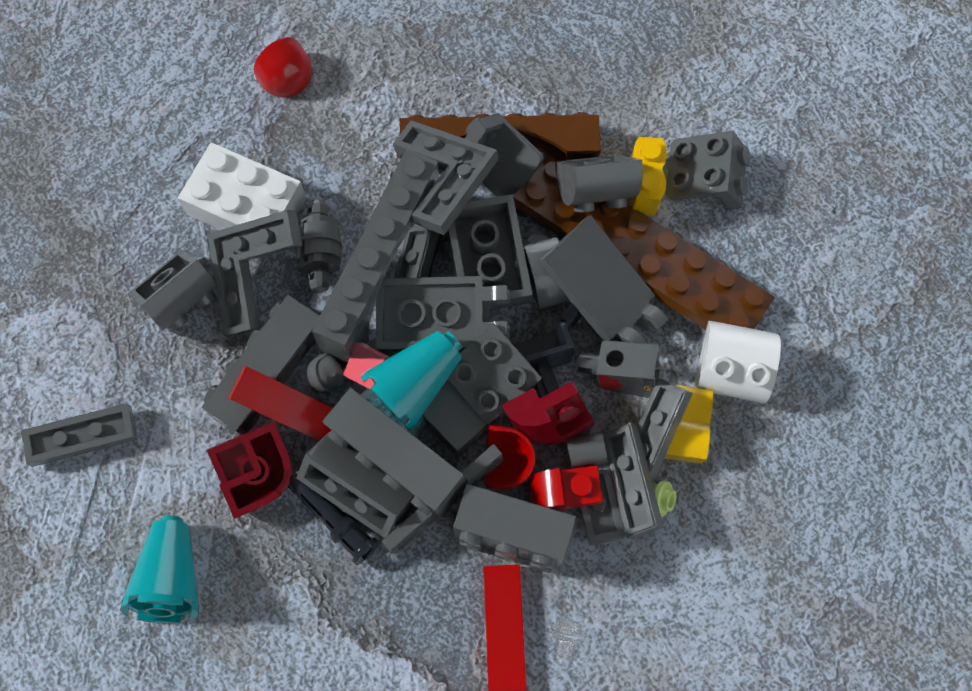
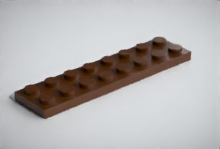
M550 154L543 160L529 183L524 187H520L513 195L514 204L517 209L562 238L584 218L591 215L654 293V297L705 330L707 329L708 320L754 329L775 298L648 216L633 209L629 204L621 208H606V201L594 203L593 211L574 212V205L567 206L560 196L555 173V162L559 160Z

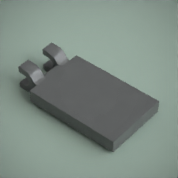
M591 215L584 218L539 260V263L603 341L614 338L618 342L645 344L646 340L640 333L630 327L639 320L642 327L649 331L653 327L656 329L660 328L668 320L667 316L659 308L649 303L655 296L654 293Z
M483 276L384 278L376 298L375 349L378 351H402L436 331L441 332L443 335L449 331L462 345L460 350H464L494 323L510 340V325H508V321L489 322V304L510 305V290H508L507 285L484 287Z

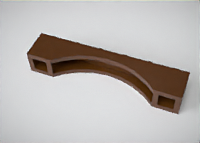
M578 112L573 115L543 113L539 116H524L519 113L502 116L537 150L546 155L550 154L559 161L600 157L599 115ZM449 114L442 117L429 118L413 115L408 118H400V134L412 120L465 139L467 136L465 131L474 119L490 115L478 114L474 117H458Z

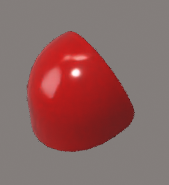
M292 37L281 38L268 45L257 57L253 69L254 75L261 87L266 92L277 97H291L301 93L308 86L312 77L310 59L300 43Z
M489 424L487 449L494 444L503 454L504 461L485 477V487L492 489L516 487L523 483L534 469V448L529 439L518 430L505 425Z

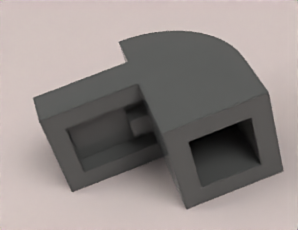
M550 233L545 235L534 234L522 240L532 294L539 309L570 301L539 263V260L559 243L558 238H552Z

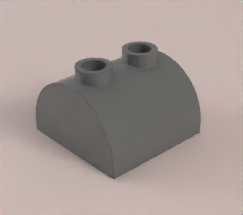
M612 155L555 162L556 180L560 196L567 206L574 205V212L593 211L594 203L605 201L606 208L626 207V199L635 198L640 192L643 178L642 159Z
M180 250L128 294L162 331L167 327L175 331L187 322L188 317L185 315V312L192 306L196 305L200 309L214 299L215 295L211 290L217 284L196 258Z

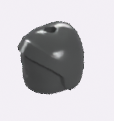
M328 353L319 355L307 366L306 376L308 382L315 390L321 393L333 392L345 383L342 367L337 359Z

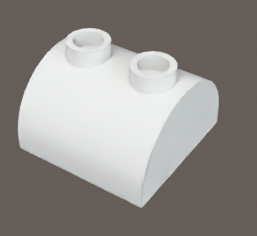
M708 320L693 387L711 389L713 394L763 404L767 403L772 393L779 367L781 353L779 334Z

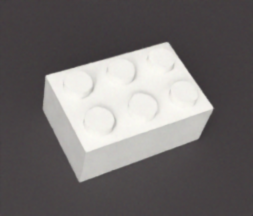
M211 142L178 196V200L187 215L222 230L285 210H294L298 214L306 200L301 181Z

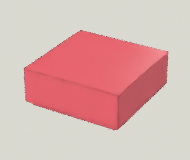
M362 342L355 343L343 375L371 389L375 383L370 378L364 383L360 376L365 371L390 357Z

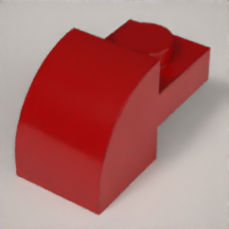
M597 465L568 470H560V468L535 473L527 478L530 503L559 512L569 511L568 509L603 504Z

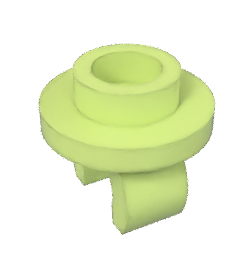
M665 480L660 481L658 485L653 482L661 517L665 516L668 511H672L676 503V492L673 490L671 482Z

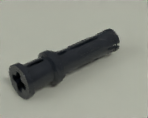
M296 471L290 477L287 488L331 531V540L334 543H340L353 556L352 562L355 565L364 562L377 549L380 541L377 538H371L358 525L359 521L356 518L346 515L338 506L296 479L299 473Z

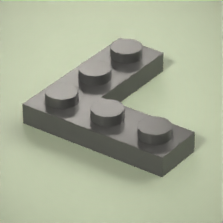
M412 120L393 143L397 154L403 155L405 150L409 149L438 161L439 169L444 170L412 214L415 224L445 235L499 160L496 149Z
M285 210L208 234L224 336L260 329L249 260L302 246L297 212L294 210Z

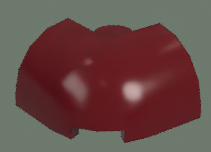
M572 381L542 398H539L535 389L532 388L501 405L519 432L524 434L532 443L545 446L563 442L595 425Z
M275 422L268 423L207 449V453L221 483L220 488L234 519L270 504L281 496L289 484L292 471L290 458Z

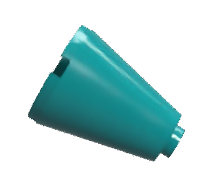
M436 331L365 371L360 378L364 383L369 378L375 383L370 390L397 419L405 416L409 420L404 426L410 431L416 426L462 359L459 353L462 345L449 331L444 335Z
M167 515L152 523L121 601L120 611L123 615L128 617L129 610L138 613L137 620L152 623H181V615L190 614V621L199 615V600L190 527L183 522L182 518Z

